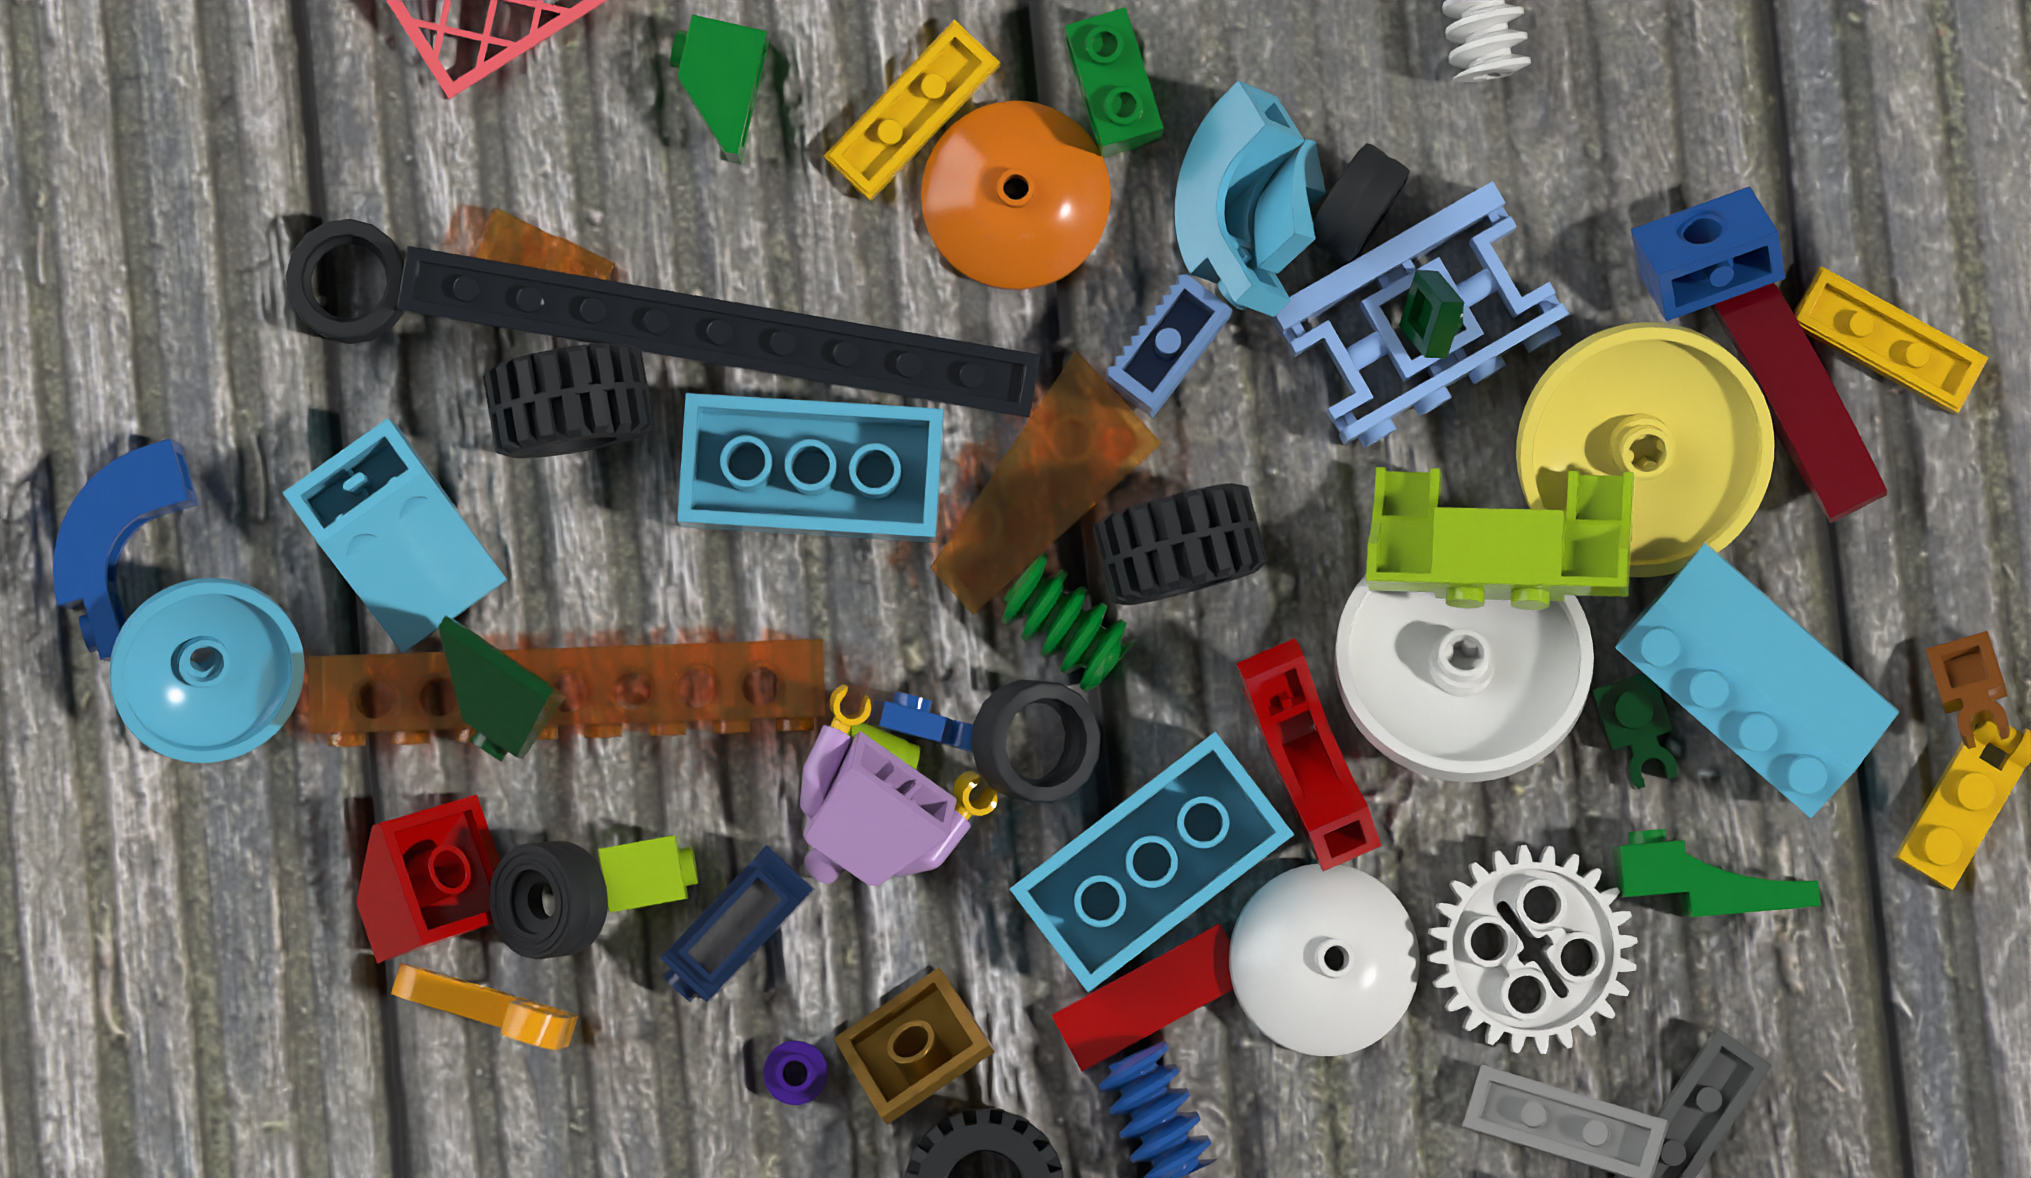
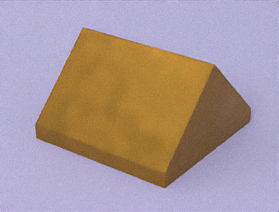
M940 967L833 1038L886 1125L995 1052L994 1047Z

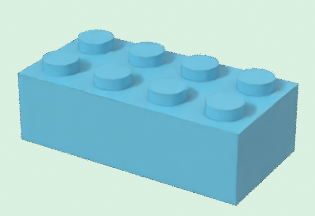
M686 393L677 522L683 528L937 543L944 411L941 408Z
M1215 731L1012 886L1010 891L1086 991L1090 992L1291 838L1294 833Z

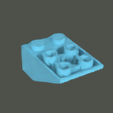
M389 418L282 492L320 547L402 654H405L439 629L438 625L445 615L454 619L507 581L505 575L399 426Z

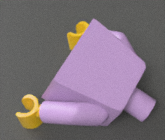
M843 684L837 687L832 692L829 700L830 709L835 717L831 726L825 725L822 727L803 767L800 807L808 816L803 836L806 842L814 847L804 858L807 870L816 880L824 884L833 883L847 870L867 885L879 886L894 875L903 877L938 868L971 828L968 822L969 818L972 815H986L994 810L997 805L996 791L989 786L977 800L969 801V793L978 785L981 776L975 771H967L958 776L954 782V796H952L863 732L859 731L852 739L847 735L851 726L859 725L869 717L871 702L869 697L865 695L861 701L860 709L852 715L842 714L840 703L847 693L848 686Z

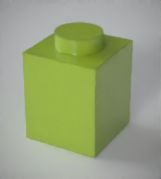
M677 835L598 849L602 874L607 888L609 913L690 899L688 886L699 883L692 846L681 848L680 839Z

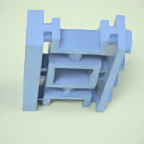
M1493 181L1290 297L1291 301L1275 317L1269 316L1280 337L1283 336L1293 357L1322 342L1352 393L1351 396L1328 408L1326 411L1329 419L1338 429L1339 437L1344 446L1356 439H1359L1363 448L1374 444L1397 429L1391 420L1414 407L1420 417L1452 398L1447 389L1450 385L1466 376H1469L1472 383L1476 385L1507 366L1502 358L1504 354L1524 344L1528 353H1531L1562 335L1557 324L1562 322L1569 315V312L1563 303L1560 304L1554 295L1556 292L1550 282L1521 297L1491 246L1493 243L1514 232L1517 228L1512 217L1508 216L1503 208L1505 201ZM1486 221L1489 228L1474 236L1469 242L1470 247L1483 267L1482 271L1455 285L1439 257L1417 269L1439 271L1465 303L1463 306V322L1460 328L1462 332L1454 336L1448 358H1425L1421 355L1411 361L1381 308L1410 291L1416 271L1412 263L1413 261L1479 223ZM1375 283L1380 291L1364 299L1359 305L1374 333L1345 349L1329 320L1307 333L1303 329L1302 325ZM1497 291L1513 319L1534 307L1537 308L1540 313L1539 317L1467 357L1463 348L1484 335L1469 309L1470 306ZM1386 354L1389 356L1403 382L1427 370L1431 379L1363 418L1356 420L1352 412L1373 399V395L1358 370Z

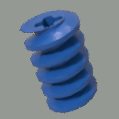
M1166 1041L1147 1047L1106 1066L1105 1068L1110 1067L1111 1073L1098 1085L1101 1092L1120 1091L1122 1097L1109 1108L1111 1116L1131 1115L1133 1120L1119 1134L1122 1140L1142 1139L1143 1144L1130 1156L1132 1163L1152 1162L1153 1168L1143 1178H1181L1217 1160H1199L1198 1158L1211 1144L1208 1135L1188 1136L1187 1134L1201 1120L1198 1112L1177 1111L1190 1097L1188 1089H1167V1085L1180 1072L1177 1065L1156 1064V1061L1169 1049Z

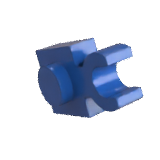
M895 691L893 702L874 700L868 724L972 752L973 724L930 713L931 700Z

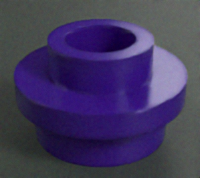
M794 1040L782 1043L771 1051L764 1064L763 1077L768 1091L777 1100L789 1105H802L812 1101L822 1092L826 1085L828 1068L824 1056L815 1046L804 1041ZM796 1060L806 1066L808 1075L803 1084L791 1085L784 1079L783 1069L788 1062Z

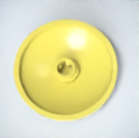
M1659 322L1624 324L1608 328L1578 342L1563 353L1540 378L1525 405L1519 424L1516 446L1517 472L1523 494L1530 509L1564 510L1565 516L1567 509L1568 471H1578L1579 475L1623 476V472H1633V528L1630 544L1629 577L1664 576L1678 572L1704 542L1716 552H1720L1747 526L1759 508L1771 478L1775 447L1774 430L1770 411L1758 384L1749 371L1719 343L1694 330L1674 324Z

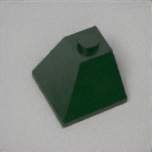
M445 615L438 628L462 721L476 730L470 741L500 762L503 761L508 752L516 758L524 759L567 695L463 624Z

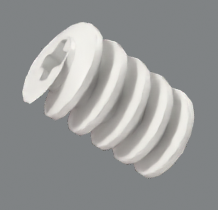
M1446 0L1443 2V14L1450 18L1460 19L1446 28V39L1454 43L1463 44L1450 52L1449 63L1454 67L1467 69L1453 77L1452 82L1468 83L1502 78L1512 75L1519 69L1531 64L1530 57L1511 54L1512 46L1528 39L1527 32L1508 29L1507 22L1523 15L1524 7L1505 4L1504 0Z

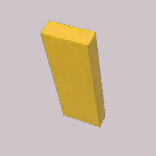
M954 19L824 155V159L871 202L1000 67V62Z
M1822 266L1816 270L1793 312L1805 334L1953 415L1958 414L1988 360V357Z

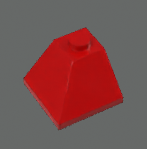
M477 794L372 826L356 904L377 964L494 924L490 911L489 893L492 877L500 860Z

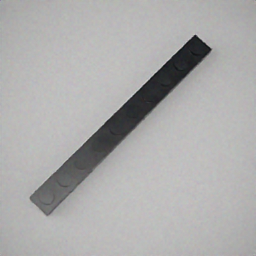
M407 246L397 305L398 311L591 344L622 343L637 347L644 353L1030 418L1040 361V354Z

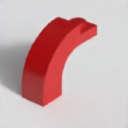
M1296 638L1236 663L1244 685L1242 690L1264 746L1322 871H1326L1381 847L1369 807L1335 740L1320 703L1304 653Z

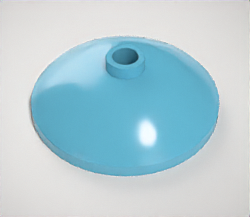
M202 578L189 580L170 586L150 597L135 610L122 627L114 644L110 659L109 678L112 697L118 713L128 729L152 750L169 758L185 762H220L233 759L256 749L276 734L292 714L302 691L305 672L304 653L298 633L290 618L265 593L245 583L229 579ZM208 648L212 650L210 657L204 662L197 663L190 660L191 654L196 649Z

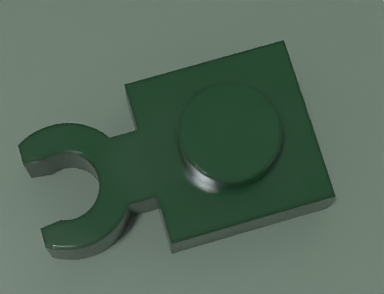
M1641 673L1589 691L1609 751L1628 746L1631 756L1626 764V777L1635 790L1646 787L1644 778L1641 775V766L1647 759H1655L1661 764L1666 779L1677 777L1678 769L1675 758L1668 750L1659 746L1656 738L1657 735L1672 731L1673 728L1659 687L1646 674Z

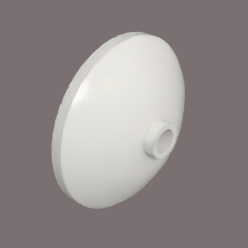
M1319 864L1305 865L1290 869L1269 880L1255 892L1242 909L1233 929L1230 942L1229 970L1231 982L1239 1004L1247 1017L1265 1036L1275 1043L1306 1055L1338 1056L1349 1054L1381 1039L1399 1022L1413 998L1419 976L1420 957L1418 940L1411 919L1401 902L1384 884L1374 877L1344 865H1337L1326 871H1322ZM1332 946L1340 949L1344 956L1343 965L1337 971L1330 970L1324 961L1325 952Z

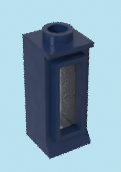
M766 845L748 866L660 957L670 967L663 975L664 979L689 1002L697 995L706 1002L711 1001L816 890L779 857V854L770 845Z

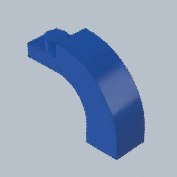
M171 438L130 451L102 468L77 494L60 526L53 556V582L57 605L70 610L85 605L87 614L79 616L81 633L90 653L98 651L100 660L110 662L116 639L127 621L117 587L118 563L125 545L133 534L146 523L161 516L199 505L182 445Z

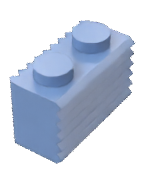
M1188 274L1178 275L1176 285H1170L1168 295H1163L1160 305L1154 306L1153 314L1146 317L1145 325L1139 326L1137 336H1131L1129 346H1123L1122 355L1115 357L1114 366L1107 367V384L1153 418L1229 320L1232 309Z

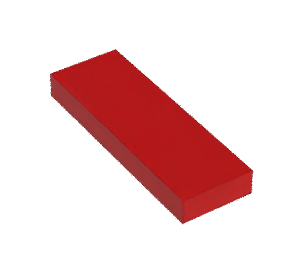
M1220 923L1051 1014L1081 1072L1233 990L1229 970L1230 941Z

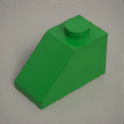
M692 14L688 31L678 29L671 51L670 67L679 68L677 76L683 90L728 161L741 164L770 43L768 35L764 30Z

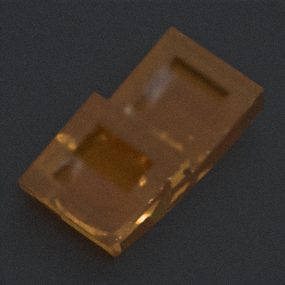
M492 208L470 257L604 280L609 279L615 263L561 236H553L499 208Z

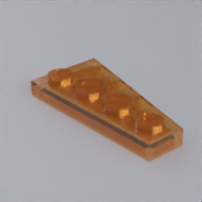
M1075 350L930 569L974 616L1154 453L1162 443L1084 357Z

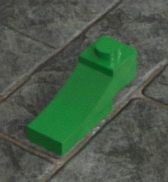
M1666 829L1628 832L1629 845L1612 846L1615 883L1620 891L1617 897L1680 892L1683 917H1702L1820 906L1818 880H1768L1722 870L1687 854L1685 851V840L1667 842Z

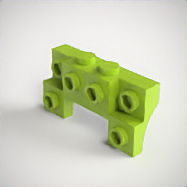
M1376 467L1374 504L1368 539L1366 583L1370 591L1434 592L1436 598L1446 599L1448 606L1466 609L1483 607L1485 600H1511L1510 605L1514 608L1542 610L1549 607L1550 601H1565V595L1629 597L1630 544L1632 541L1634 501L1633 472H1623V476L1579 475L1578 471H1568L1567 509L1565 516L1564 510L1440 507L1442 483L1440 468H1430V472L1387 471L1386 467Z

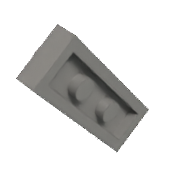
M1481 1064L1462 1126L1468 1130L1622 1177L1653 1178L1669 1122L1658 1117Z

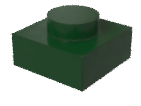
M1416 270L1399 326L1425 358H1448L1454 335L1462 326L1465 302L1439 271Z

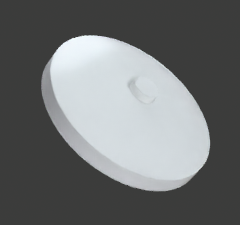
M1365 575L1347 600L1339 622L1334 657L1337 685L1349 716L1359 731L1381 753L1399 765L1428 777L1455 782H1480L1506 777L1532 766L1551 753L1566 738L1578 720L1589 692L1594 663L1593 642L1585 613L1576 596L1565 595V601H1550L1549 607L1542 610L1514 608L1510 605L1511 600H1485L1483 607L1466 609L1448 606L1446 599L1436 598L1434 592L1370 591Z

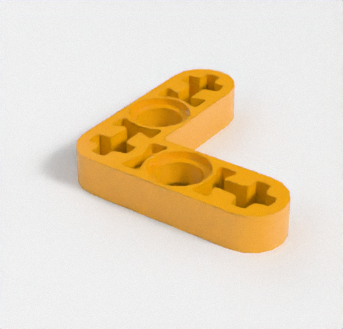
M401 962L391 991L392 995L500 1027V1034L550 1050H560L569 1047L578 1018L577 1014Z

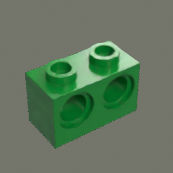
M1126 7L1065 25L1064 42L1101 157H1109L1161 141L1164 127Z

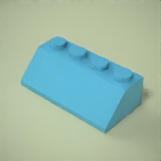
M1706 542L1703 543L1620 635L1615 647L1810 818L1817 813L1855 772L1899 713L1895 706Z

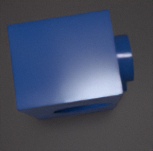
M1750 186L1631 229L1639 276L1666 322L1786 278L1778 230Z

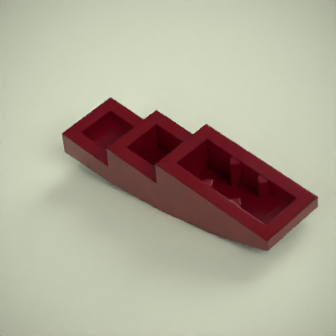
M1775 282L1711 305L1710 308L1737 350V360L1749 371L1766 400L1775 434L1828 521L1832 523L1887 496V488L1855 424Z

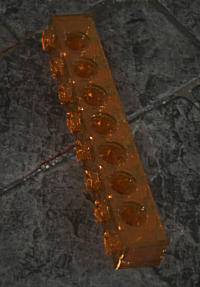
M824 639L501 650L553 687L561 679L569 676L579 677L586 686L587 695L583 705L572 712H562L560 709H557L536 741L558 740V728L583 727L585 739L622 737L623 725H648V736L686 735V723L712 722V734L750 733V721L776 720V732L814 731V719L828 718L826 642ZM445 652L308 656L310 734L327 736L328 747L366 746V734H391L392 745L430 744V732L455 731L456 743H472L470 738L476 730L462 721L458 702L452 712L440 717L434 716L426 705V695L433 684L444 680L452 683ZM757 670H769L775 673L779 680L780 688L777 697L766 705L750 703L744 693L746 679ZM705 672L714 680L715 694L707 705L699 708L689 707L682 700L680 693L681 684L691 673ZM631 674L645 676L651 686V695L648 702L636 710L623 708L617 698L619 683L623 678ZM385 683L392 690L394 697L393 706L385 716L372 719L363 709V695L371 685Z

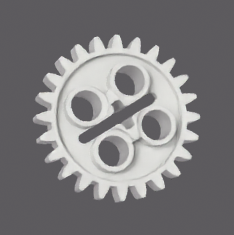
M1527 845L1518 846L1515 864L1512 865L1509 864L1500 850L1492 852L1494 871L1488 873L1476 862L1471 863L1468 867L1475 883L1469 887L1464 883L1452 880L1449 886L1459 898V901L1456 905L1447 903L1436 904L1435 908L1448 918L1449 921L1447 927L1428 929L1429 935L1444 941V950L1427 955V961L1445 964L1447 970L1446 973L1432 982L1433 986L1436 988L1453 986L1456 993L1448 1000L1444 1006L1445 1009L1451 1012L1466 1006L1470 1011L1464 1020L1462 1028L1466 1031H1471L1482 1022L1488 1024L1485 1033V1043L1489 1045H1494L1503 1032L1509 1033L1511 1052L1519 1053L1527 1036L1532 1037L1537 1053L1546 1054L1549 1035L1554 1034L1564 1048H1571L1573 1044L1571 1028L1577 1026L1586 1035L1594 1036L1596 1031L1590 1016L1596 1012L1601 1016L1613 1019L1616 1014L1605 999L1609 993L1628 996L1630 992L1615 979L1618 972L1635 971L1637 965L1633 962L1620 958L1621 949L1638 943L1636 937L1619 935L1618 926L1632 917L1631 911H1611L1609 905L1620 893L1619 889L1615 887L1598 892L1594 888L1602 873L1599 868H1593L1582 877L1577 875L1579 856L1576 854H1571L1560 867L1555 865L1554 847L1550 846L1544 847L1538 862H1532ZM1536 886L1547 888L1555 898V911L1550 919L1543 923L1532 921L1526 916L1523 909V900L1526 893ZM1500 901L1508 904L1527 936L1530 938L1544 937L1547 944L1542 947L1540 954L1567 988V995L1560 998L1557 996L1544 972L1536 962L1530 960L1519 961L1517 954L1523 950L1524 946L1518 935L1497 911L1496 906ZM1484 923H1491L1499 928L1504 941L1501 952L1490 960L1479 958L1471 947L1473 931ZM1573 939L1585 941L1590 946L1593 955L1590 968L1579 976L1569 974L1561 963L1562 949ZM1521 976L1532 977L1538 983L1541 994L1538 1005L1526 1013L1516 1011L1508 999V990L1511 983Z

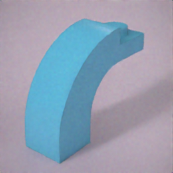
M1239 80L1209 111L1188 147L1181 166L1176 189V235L1181 255L1191 275L1218 284L1222 295L1238 309L1245 310L1248 307L1275 317L1291 299L1274 272L1257 268L1254 242L1255 211L1257 201L1269 178L1305 140L1277 96Z

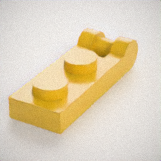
M1983 721L1976 724L1973 728L1976 747L1968 749L1963 742L1960 743L1893 858L1944 889L1952 891L2024 769L2031 762V730L2024 728L2020 732L2009 725V738L2001 740L1997 726L1994 723ZM1988 743L2007 753L1998 769L1979 758Z

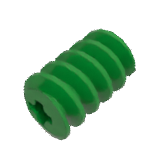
M1042 553L1000 602H1007L1001 621L1006 626H1009L1022 618L1027 619L1021 635V639L1026 643L1043 634L1046 635L1040 653L1041 656L1048 659L1061 651L1066 652L1060 672L1067 676L1082 667L1086 669L1079 686L1086 693L1102 682L1139 636L1126 644L1121 642L1127 622L1123 619L1103 627L1101 624L1108 607L1103 602L1087 611L1083 610L1082 606L1088 589L1084 586H1080L1068 594L1063 593L1062 590L1069 574L1064 569L1048 578L1043 576L1049 556Z

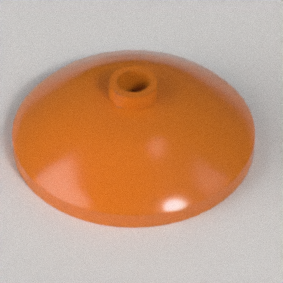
M1004 101L989 104L966 114L956 121L942 135L933 148L926 163L921 185V203L925 225L941 255L951 266L971 280L1003 290L1019 291L1043 287L1066 277L1076 270L1089 257L1100 241L1110 209L1111 189L1107 167L1103 156L1101 157L1100 151L1090 135L1078 123L1062 112L1049 106L1028 101ZM1013 178L1023 180L1028 186L1027 194L1018 200L1007 197L1003 190L1006 182Z

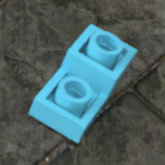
M1304 139L1305 141L1272 174L1257 201L1254 222L1257 268L1279 273L1316 239L1310 207L1326 193L1316 141Z

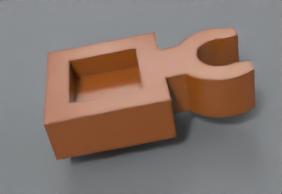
M1988 631L1926 648L1929 665L1945 714L1961 710L1957 723L1964 745L1968 749L1976 747L1973 728L1976 724L1983 721L1992 722L1997 726L2001 740L2009 738L2010 728L2007 714L2004 708L1994 701L2008 695Z

